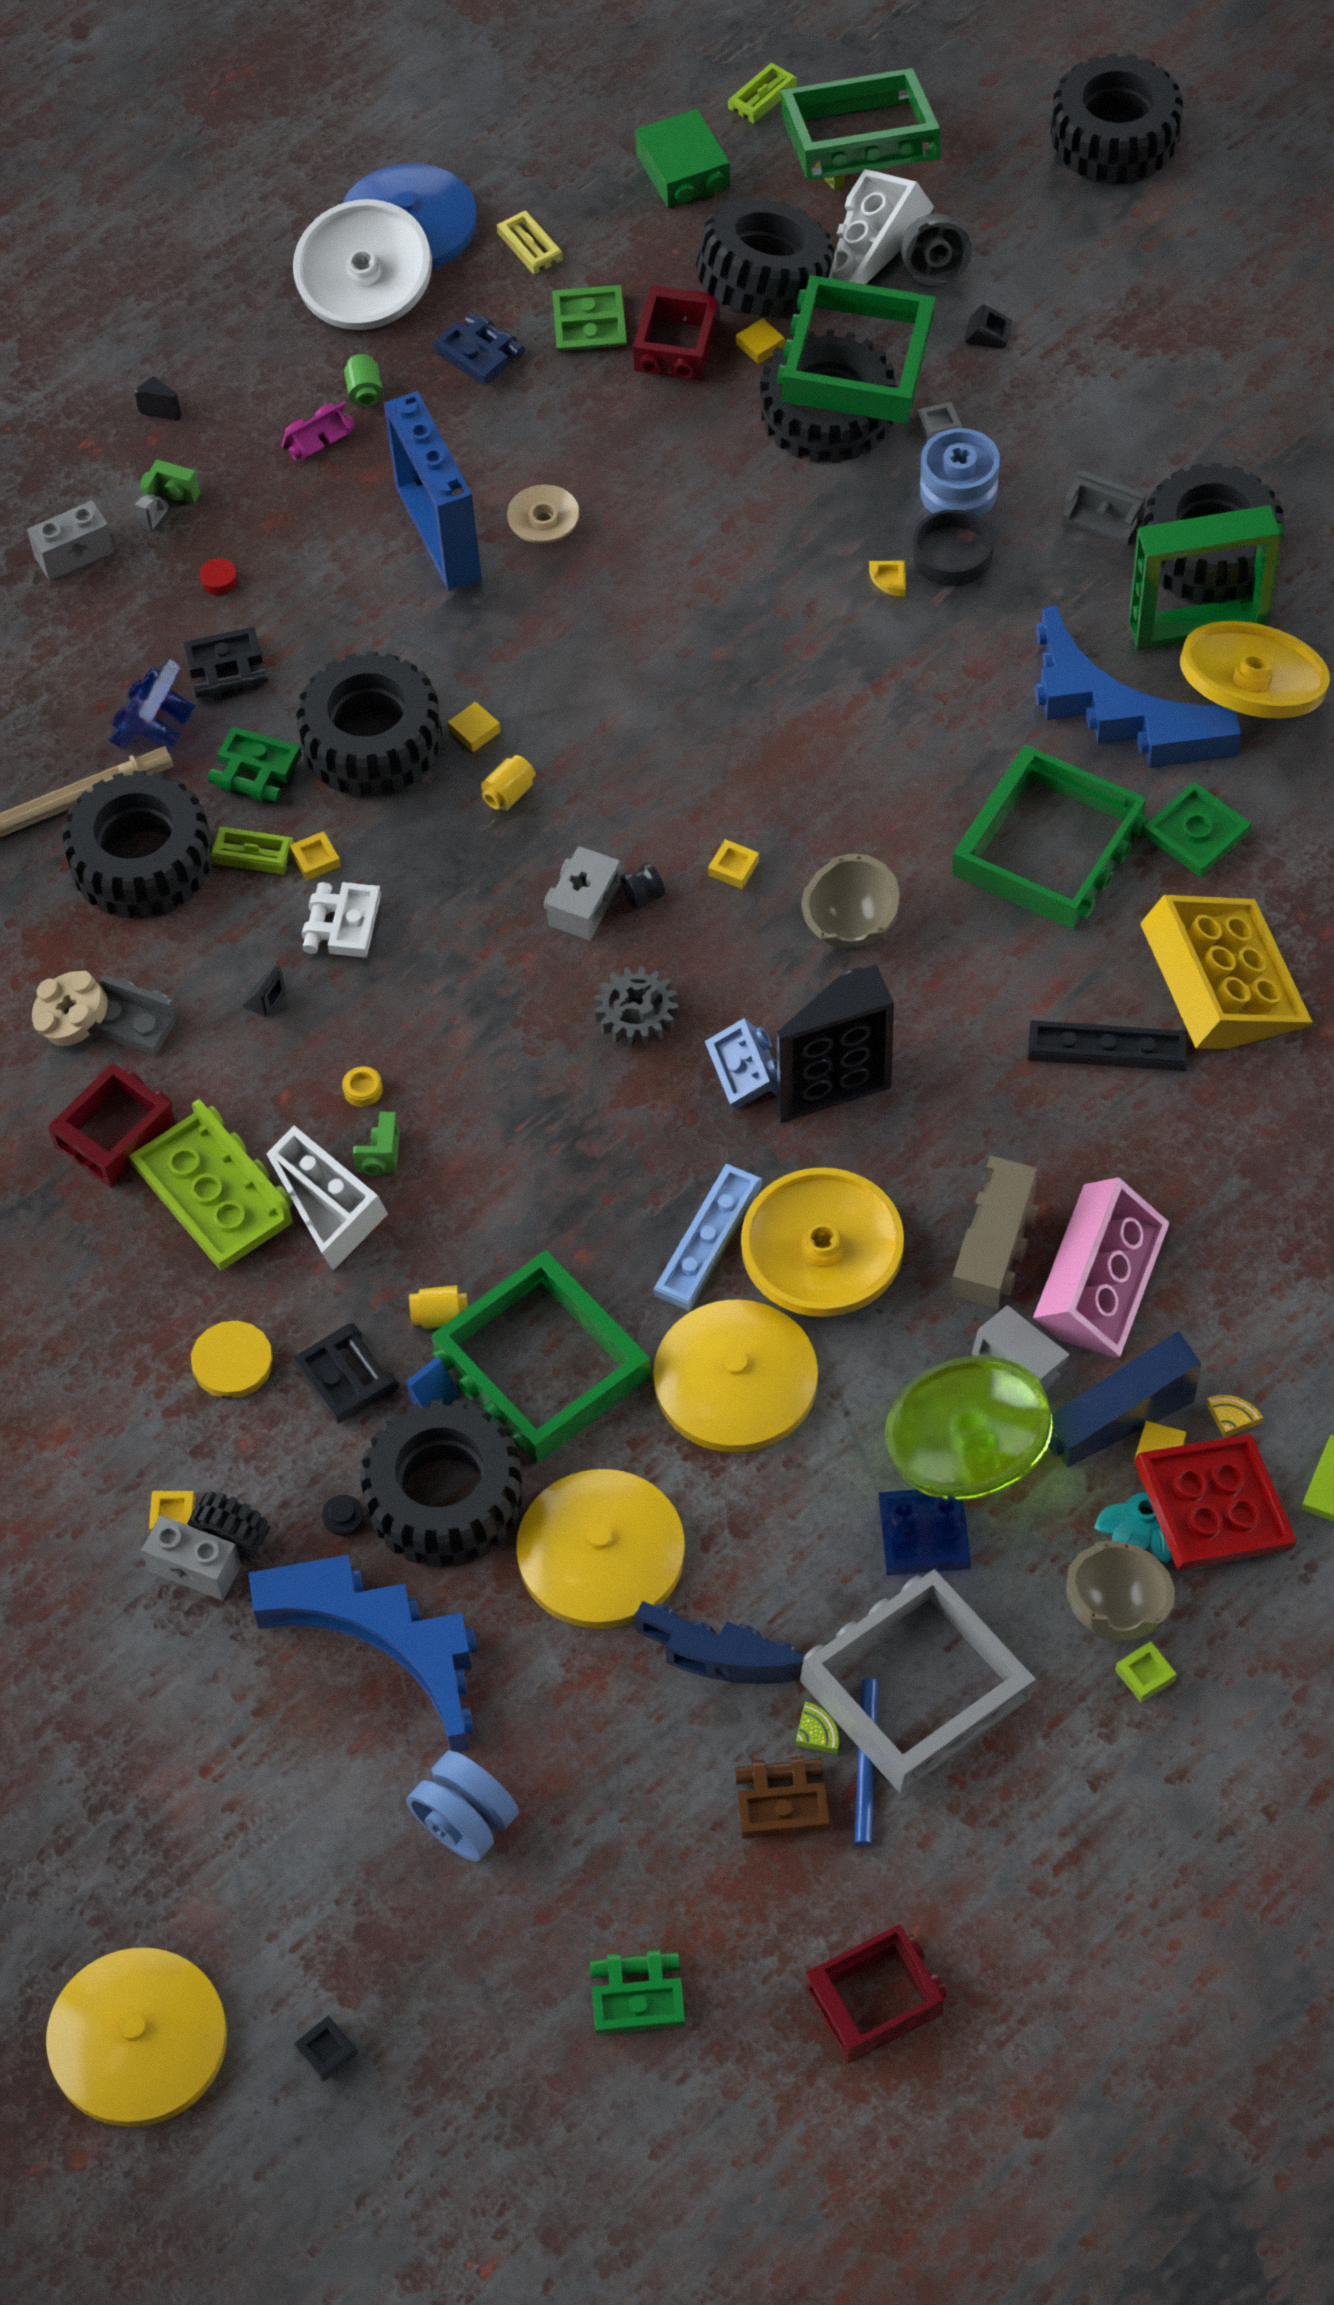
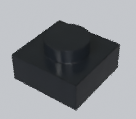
M329 2015L293 2044L296 2052L322 2082H325L358 2054L357 2048Z

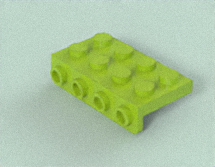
M198 1099L192 1103L194 1112L192 1115L129 1155L131 1165L218 1269L222 1271L291 1225L293 1221L290 1207L293 1205V1202L282 1186L279 1185L275 1188L268 1180L270 1176L262 1162L257 1158L253 1161L246 1154L247 1148L238 1134L235 1132L229 1134L223 1127L224 1121L218 1111L213 1106L207 1108Z

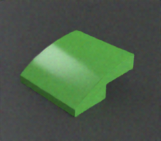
M621 285L552 291L557 351L627 346Z

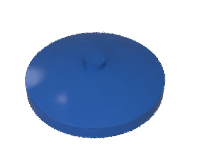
M408 163L379 169L358 181L350 189L342 202L363 199L380 200L394 204L407 211L420 224L427 237L432 255V270L458 257L470 244L476 231V205L469 188L454 174L431 165Z

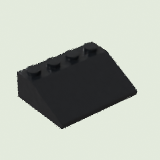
M877 964L866 968H854L846 974L838 976L777 1031L778 1118L780 1123L892 1088L894 1001Z

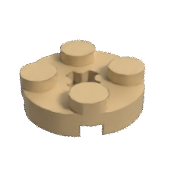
M87 971L68 972L55 979H46L37 988L38 997L32 1009V1022L34 1028L51 1043L57 1046L76 1044L90 1035L87 1030L95 1021L100 1024L104 1019L108 1007L107 993ZM74 1003L75 1005L70 1007L69 1012L65 1014V1009Z

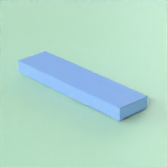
M725 1164L653 1289L655 1297L691 1311L762 1186V1178Z

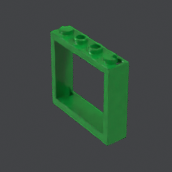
M913 68L781 90L783 122L807 181L860 173L864 169L877 170L941 159L940 127ZM906 90L908 95L899 96V91ZM909 103L919 125L812 142L804 120ZM927 142L930 149L923 150L922 143ZM820 160L821 167L811 169L813 161Z
M810 275L807 288L800 289L797 310H801L800 314L794 313L792 317L790 335H794L793 340L787 339L785 343L783 360L787 361L786 365L780 364L776 383L782 384L781 402L908 424L933 323L936 297ZM818 307L914 324L899 388L798 371L814 308Z
M1271 505L1138 527L1128 624L1137 651L1184 643L1192 631L1209 623L1243 621L1267 625L1268 613L1273 612L1271 592L1277 587L1275 566L1280 565V551L1278 547L1279 542L1284 540L1283 525L1276 522ZM1257 545L1250 597L1227 600L1224 603H1210L1155 613L1161 561Z
M1024 745L954 850L952 875L1075 930L1082 918L1088 919L1096 903L1095 897L1099 890L1106 891L1110 885L1114 874L1113 868L1117 862L1122 864L1126 860L1131 849L1130 842L1134 835L1140 836L1143 833V827L1149 819L1145 816L1147 798ZM1031 781L1123 821L1073 900L981 859V856Z
M547 1250L543 1251L431 1334L434 1347L432 1355L435 1358L438 1357L443 1362L446 1370H450L459 1379L457 1383L462 1392L470 1400L476 1398L484 1406L483 1410L489 1412L490 1422L493 1419L499 1420L510 1434L509 1437H512L517 1451L521 1450L524 1454L527 1453L537 1464L652 1377L650 1357ZM541 1284L620 1367L536 1430L458 1345Z

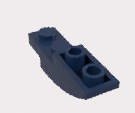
M642 1601L635 1614L636 1632L666 1645L667 1664L684 1671L711 1679L749 1684L784 1683L797 1681L801 1678L804 1655L800 1654L796 1647L787 1642L778 1641L775 1643L762 1637L759 1631L749 1625L739 1624L737 1626L726 1621L721 1633L718 1635L713 1628L703 1622L693 1621L691 1623L678 1617L674 1610L663 1604H655L653 1606Z

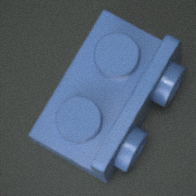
M743 1018L705 1041L731 1106L739 1109L768 1091L778 1096L777 1060L770 1055L768 1049L772 1047V1043L762 1027L756 1028Z

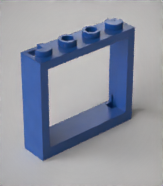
M417 391L385 402L384 408L396 490L447 590L450 591L481 580L472 493L419 392ZM461 488L463 493L452 496L453 490Z

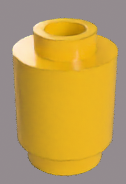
M514 755L511 759H505L481 783L484 801L493 809L509 810L533 785V779L536 777L533 766L519 755Z
M458 1285L423 1288L419 1289V1293L409 1294L412 1326L422 1325L423 1329L441 1328L468 1308L467 1292L459 1293Z

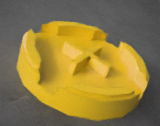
M237 1320L221 1322L208 1328L196 1340L191 1352L192 1371L200 1387L212 1396L222 1398L221 1395L232 1396L233 1399L243 1398L257 1391L268 1380L273 1363L272 1348L265 1334L254 1325Z

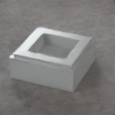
M952 402L917 410V419L927 441L939 432L952 428H962Z

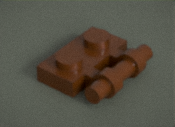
M804 1756L790 1757V1762L765 1764V1760L752 1761L751 1766L735 1767L736 1785L754 1783L755 1789L738 1791L743 1839L830 1830L825 1782L807 1784L806 1777L823 1776L821 1758L804 1760ZM793 1780V1786L768 1788L767 1781Z

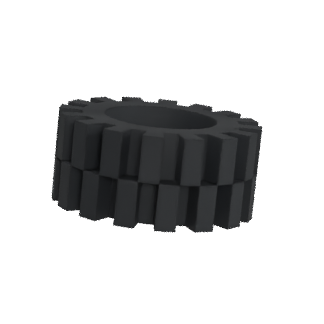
M214 1491L203 1493L187 1522V1525L236 1544L240 1561L245 1559L251 1561L255 1558L270 1529L266 1518L260 1517L261 1513L257 1510L249 1509L251 1507L245 1502L241 1504L238 1502V1498L233 1496L227 1498L225 1493L218 1492L216 1494Z

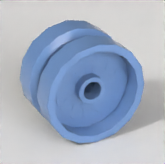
M952 428L939 432L930 438L921 452L920 497L925 508L932 514L954 509L967 511L978 517L990 511L998 497L1000 453L995 443L985 434L967 428Z
M448 1750L431 1768L434 1782L428 1780L419 1782L407 1796L406 1803L415 1818L441 1843L465 1859L477 1862L482 1859L494 1844L491 1830L496 1832L506 1830L519 1814L518 1806L505 1788L486 1770L462 1754Z

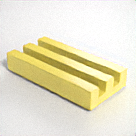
M526 210L497 224L498 234L534 275L540 272L539 267L541 266L545 269L551 267V261L553 260L557 263L563 261L562 251ZM522 222V224L529 230V232L547 251L546 253L542 252V250L535 244L534 239L528 233H526L518 223Z

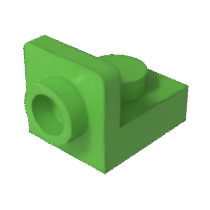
M157 459L150 471L144 473L140 483V490L143 492V496L146 494H153L158 497L166 495L173 500H183L194 504L200 495L195 470Z
M379 1112L378 1127H372L371 1146L353 1147V1158L357 1172L372 1176L397 1172L400 1130L396 1112Z

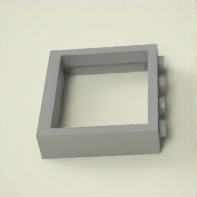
M935 1569L923 1577L917 1575L910 1579L903 1586L901 1593L891 1600L888 1598L880 1600L871 1608L867 1617L858 1623L851 1621L837 1633L836 1638L827 1645L819 1644L813 1647L803 1658L800 1682L899 1793L905 1791L1031 1699L1036 1680ZM930 1600L1004 1682L909 1751L902 1754L830 1674L829 1670Z

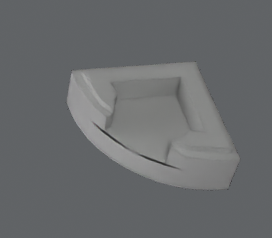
M146 494L136 502L135 508L140 528L151 532L169 509L166 500L153 494Z

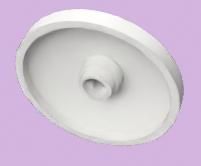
M372 199L345 202L322 213L302 234L293 260L294 279L306 306L326 323L350 330L378 328L405 315L424 294L432 271V255L428 240L416 219L407 211L394 204Z

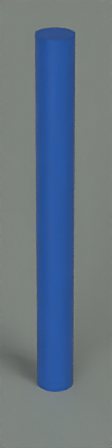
M866 1678L861 1681L860 1707L877 1725L878 1680ZM859 1747L854 1845L870 1847L872 1846L875 1765Z

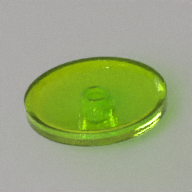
M966 1356L948 1360L927 1369L903 1388L888 1413L885 1440L894 1467L909 1485L922 1493L940 1499L972 1500L987 1497L1011 1487L1024 1478L1038 1464L1050 1442L1053 1425L1052 1413L1041 1384L1030 1372L1020 1365L997 1357Z

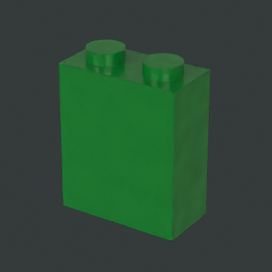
M698 109L635 129L636 155L667 208L687 203L730 187V162Z

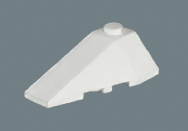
M864 169L845 203L847 214L844 224H839L837 235L839 236V242L834 253L829 278L866 284L901 251L902 238L909 225L917 218L930 214L934 208L916 181Z

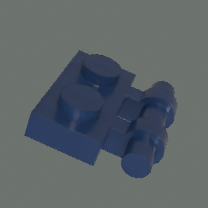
M474 313L468 314L465 318V325L468 328L456 322L433 341L435 353L483 385L488 384L509 365L508 354L519 359L525 352V347L517 342L515 336L507 331H499L494 327V323L484 316L478 317Z

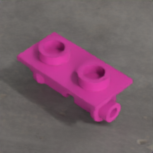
M342 401L335 406L333 403L326 404L316 411L315 417L306 422L300 419L290 424L285 429L281 443L282 449L291 445L288 451L293 460L296 461L300 458L303 461L324 449L325 446L319 436L323 435L328 444L332 445L351 435V430L356 426L351 416L344 417L343 415L346 402Z

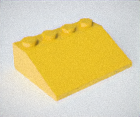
M1163 895L1140 923L1195 1048L1229 1049L1304 1029L1313 1023L1255 899Z

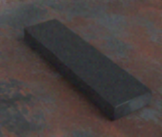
M1031 1020L1028 1060L1186 1071L1188 1031Z

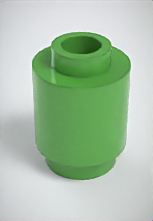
M357 354L352 356L347 361L344 369L349 400L358 407H371L380 402L384 395L379 366L369 355Z

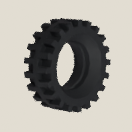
M827 329L826 336L816 337L814 330L808 332L798 371L896 388L892 363L886 364V353L882 349L875 353L873 352V342L866 338L862 343L856 342L855 333L848 331L845 338L835 336V329ZM777 347L773 350V362L765 361L763 376H760L761 420L765 421L767 435L775 434V444L780 449L788 444L791 446V455L799 458L803 452L810 454V462L819 463L820 456H830L831 463H840V455L849 453L852 460L860 457V448L865 446L869 451H872L877 447V436L885 439L889 434V424H893L894 421L849 413L834 417L814 416L803 412L796 404L781 402L782 384L776 382L780 364L786 365L787 361L783 360L784 350Z

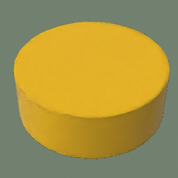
M365 1066L356 1067L350 1070L343 1078L344 1096L350 1104L357 1107H367L380 1099L383 1087L381 1077L376 1070Z

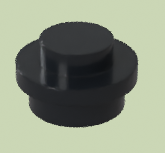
M350 1495L335 1496L328 1500L322 1509L324 1526L328 1531L339 1536H347L354 1533L361 1526L364 1519L361 1503Z

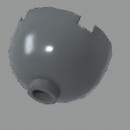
M943 213L927 214L917 218L909 225L902 238L901 254L906 269L917 282L927 286H943L948 284V281L945 279L953 278L956 274L959 277L965 272L971 261L973 247L966 230L953 217Z

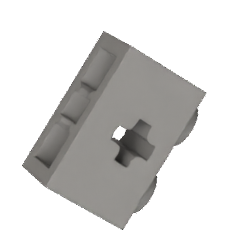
M93 500L27 529L34 557L49 581L114 553L108 524Z
M578 846L571 859L567 858L564 861L560 871V880L556 888L551 887L546 894L544 909L547 910L548 926L591 940L621 885L620 860Z
M162 1515L159 1516L141 1549L148 1572L222 1601L242 1566L236 1544Z

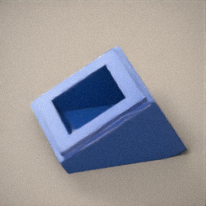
M438 1357L434 1358L407 1380L410 1402L413 1405L419 1404L420 1408L431 1406V1400H443L444 1405H449L459 1396L457 1387L443 1362Z

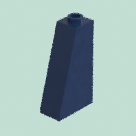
M1178 1331L1049 1415L1044 1440L1051 1454L1054 1457L1060 1456L1068 1468L1143 1429L1146 1421L1155 1423L1195 1402L1201 1362Z

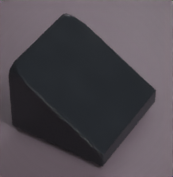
M982 304L969 318L964 341L973 345L1004 349L1007 346L1012 319Z
M152 376L135 389L134 393L138 412L141 414L176 421L181 418L177 393L157 377Z
M275 966L261 977L244 1001L243 1007L263 1017L269 1015L286 990L281 967Z

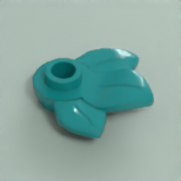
M1146 1492L1133 1495L1127 1503L1113 1504L1101 1511L1095 1523L1094 1529L1096 1531L1112 1535V1541L1116 1540L1137 1545L1156 1556L1162 1564L1166 1565L1170 1562L1172 1555L1155 1513L1144 1515L1139 1511L1141 1507H1148L1153 1510Z

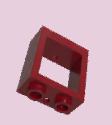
M651 285L633 345L634 371L703 381L720 322V304L716 302L714 295L709 296L707 292ZM655 320L702 326L696 348L691 349L649 343Z
M112 1063L48 1125V1129L55 1148L112 1188L133 1167L130 1163L129 1155L172 1128L176 1123L172 1112L173 1104L163 1092L159 1090L153 1092L144 1085L141 1078L130 1069L124 1071ZM119 1090L149 1111V1113L108 1152L80 1132L79 1129Z
M901 1924L805 1972V1987L848 2064L943 2015V1998L947 1996L945 1987L936 1972L928 1973L921 1961L925 1958L919 1941L914 1934L907 1936ZM895 1953L923 2004L861 2035L833 1985Z

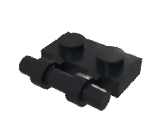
M254 626L182 642L191 679L205 676L207 679L205 682L193 684L196 698L211 696V699L222 697L223 692L241 688L245 692L253 690L254 685L268 683L265 668L250 671L249 667L263 664ZM236 669L239 671V674L223 678H218L217 676L218 673Z

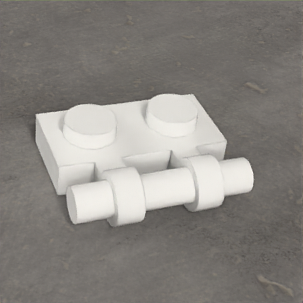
M325 882L318 883L316 893L311 895L309 902L310 918L304 924L302 931L304 939L303 951L315 954L318 951L319 943L327 940L329 954L367 958L381 898L380 886L342 882L340 894L338 895L331 894L332 886ZM335 912L333 923L324 922L326 914Z

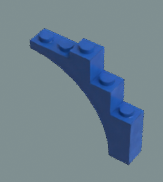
M1057 606L1042 607L1041 623H1036V638L1038 645H1044L1046 652L1042 654L1043 668H1041L1040 683L1035 684V698L1037 706L1043 705L1046 720L1086 715L1087 727L1089 730L1094 729L1098 744L1137 739L1140 754L1146 753L1149 768L1238 756L1241 730L1236 711L1221 705L1172 702L1146 695L1118 682L1099 669L1077 647L1064 626Z
M349 1555L248 1573L253 1611L258 1628L281 1626L324 1628L356 1637L385 1652L408 1670L429 1695L444 1724L450 1750L454 1752L468 1750L466 1735L473 1734L474 1729L470 1708L461 1709L459 1695L467 1694L463 1670L472 1669L469 1653L478 1651L474 1628H465L462 1613L420 1620L417 1598L408 1599L405 1584L364 1591L361 1570H352Z

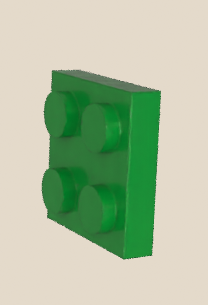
M1193 781L1144 825L1143 836L1201 878L1251 832L1252 823Z

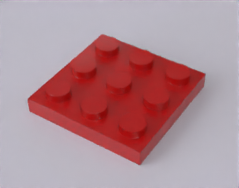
M1252 1434L1138 1453L1134 1460L1178 1571L1290 1551L1296 1545V1538Z

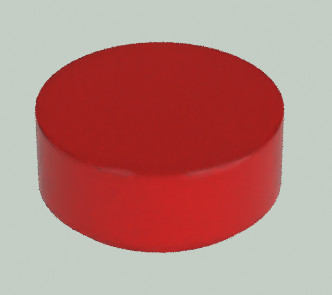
M221 558L206 562L200 570L202 587L205 591L214 595L230 592L237 584L235 566L230 561Z

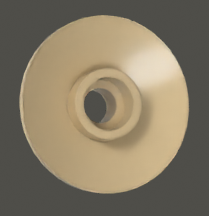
M535 485L522 490L511 500L507 510V519L512 531L520 538L533 543H551L563 539L574 530L579 520V506L573 495L561 487Z

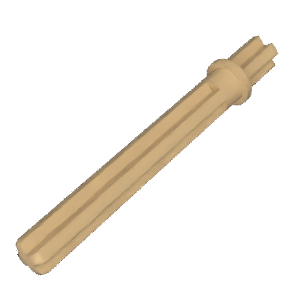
M166 746L137 758L131 755L127 762L0 813V837L69 810L73 805L78 806L76 799L85 790L91 792L93 784L102 779L105 782L112 780V775L123 772L124 776L133 775V771H146L147 775L152 776L154 772L159 773L174 767Z

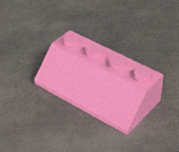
M1119 1177L1084 1184L1033 1318L1060 1341L1113 1358L1120 1357L1167 1232L1169 1222Z

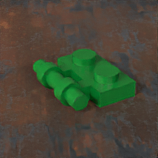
M232 726L217 753L218 762L226 765L224 771L212 768L208 774V782L219 785L220 789L226 792L233 793L236 790L251 795V799L264 802L269 800L278 803L282 796V789L271 786L273 779L288 783L302 756L301 747ZM242 771L257 774V777L254 781L241 777L240 774Z
M660 1949L647 1950V1955L622 1958L620 1953L607 1954V1959L590 1961L591 1979L609 1977V1985L592 1987L596 2036L685 2027L681 1978L663 1980L662 1974L665 1971L680 1970L678 1952L661 1954ZM649 1973L650 1981L623 1984L624 1975Z

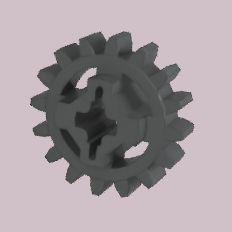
M640 966L637 974H632L628 967L624 968V976L622 977L611 973L610 985L601 982L599 984L600 994L594 995L595 1020L601 1023V1032L603 1034L612 1032L613 1042L615 1043L619 1042L622 1038H627L628 1047H632L637 1039H641L643 1045L648 1046L649 1037L651 1036L662 1040L663 1029L672 1031L674 1028L673 1018H678L679 1015L677 991L671 989L670 979L660 982V973L657 970L650 976L645 975V968L643 966ZM617 999V1001L614 1002V1009L611 1010L610 1008L613 1001ZM662 1003V1007L659 1013L656 1015L655 1012L659 1010L658 1005Z

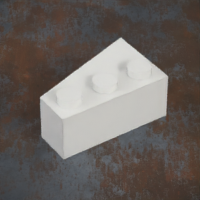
M293 1126L268 1151V1158L332 1271H334L388 1215L380 1198L296 1126Z

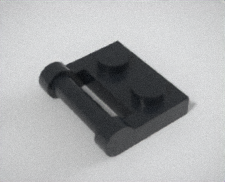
M354 1323L343 1326L293 1357L295 1367L337 1424L378 1399L390 1397L400 1386L393 1374L385 1372L361 1339L362 1333ZM342 1348H348L373 1382L364 1386L338 1351Z

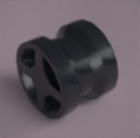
M650 862L640 865L639 870L635 873L626 872L620 876V883L624 894L635 909L644 907L647 900L651 898L659 899L666 894L663 881Z

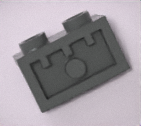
M104 975L100 984L107 993V1011L102 1022L98 1024L95 1021L87 1031L156 1057L177 1021L172 1000L160 991L142 989L125 978L115 979Z

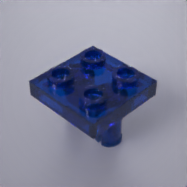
M168 659L158 668L153 665L143 680L138 678L133 683L126 695L130 699L127 707H121L111 721V725L115 728L108 741L121 748L136 735H142L159 747L166 746L168 752L174 747L177 739L180 737V733L155 717L158 709H161L183 725L195 709V704L190 703L170 688L181 666Z
M962 1486L878 1492L886 1576L928 1573L933 1569L937 1572L971 1569Z

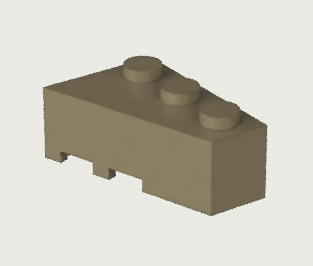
M990 1155L987 1163V1182L984 1191H979L975 1202L978 1208L971 1227L967 1228L953 1273L952 1296L999 1309L1003 1295L1010 1296L1012 1293L1016 1273L1011 1271L1015 1261L1021 1263L1023 1261L1028 1245V1239L1023 1237L1027 1228L1034 1229L1040 1206L1034 1204L1037 1168Z

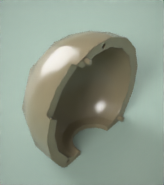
M846 854L832 858L828 864L815 873L808 886L804 887L801 906L806 924L821 941L839 947H861L881 940L894 925L898 916L900 891L896 877L885 863L869 855Z
M1114 1540L1095 1542L1094 1546L1077 1555L1071 1565H1069L1066 1596L1072 1612L1078 1621L1090 1632L1104 1639L1124 1641L1145 1637L1159 1628L1174 1607L1175 1587L1169 1571L1156 1556L1137 1545Z

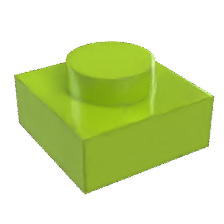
M1151 1641L1116 1663L1115 1671L1140 1703L1175 1682L1177 1676L1176 1672Z

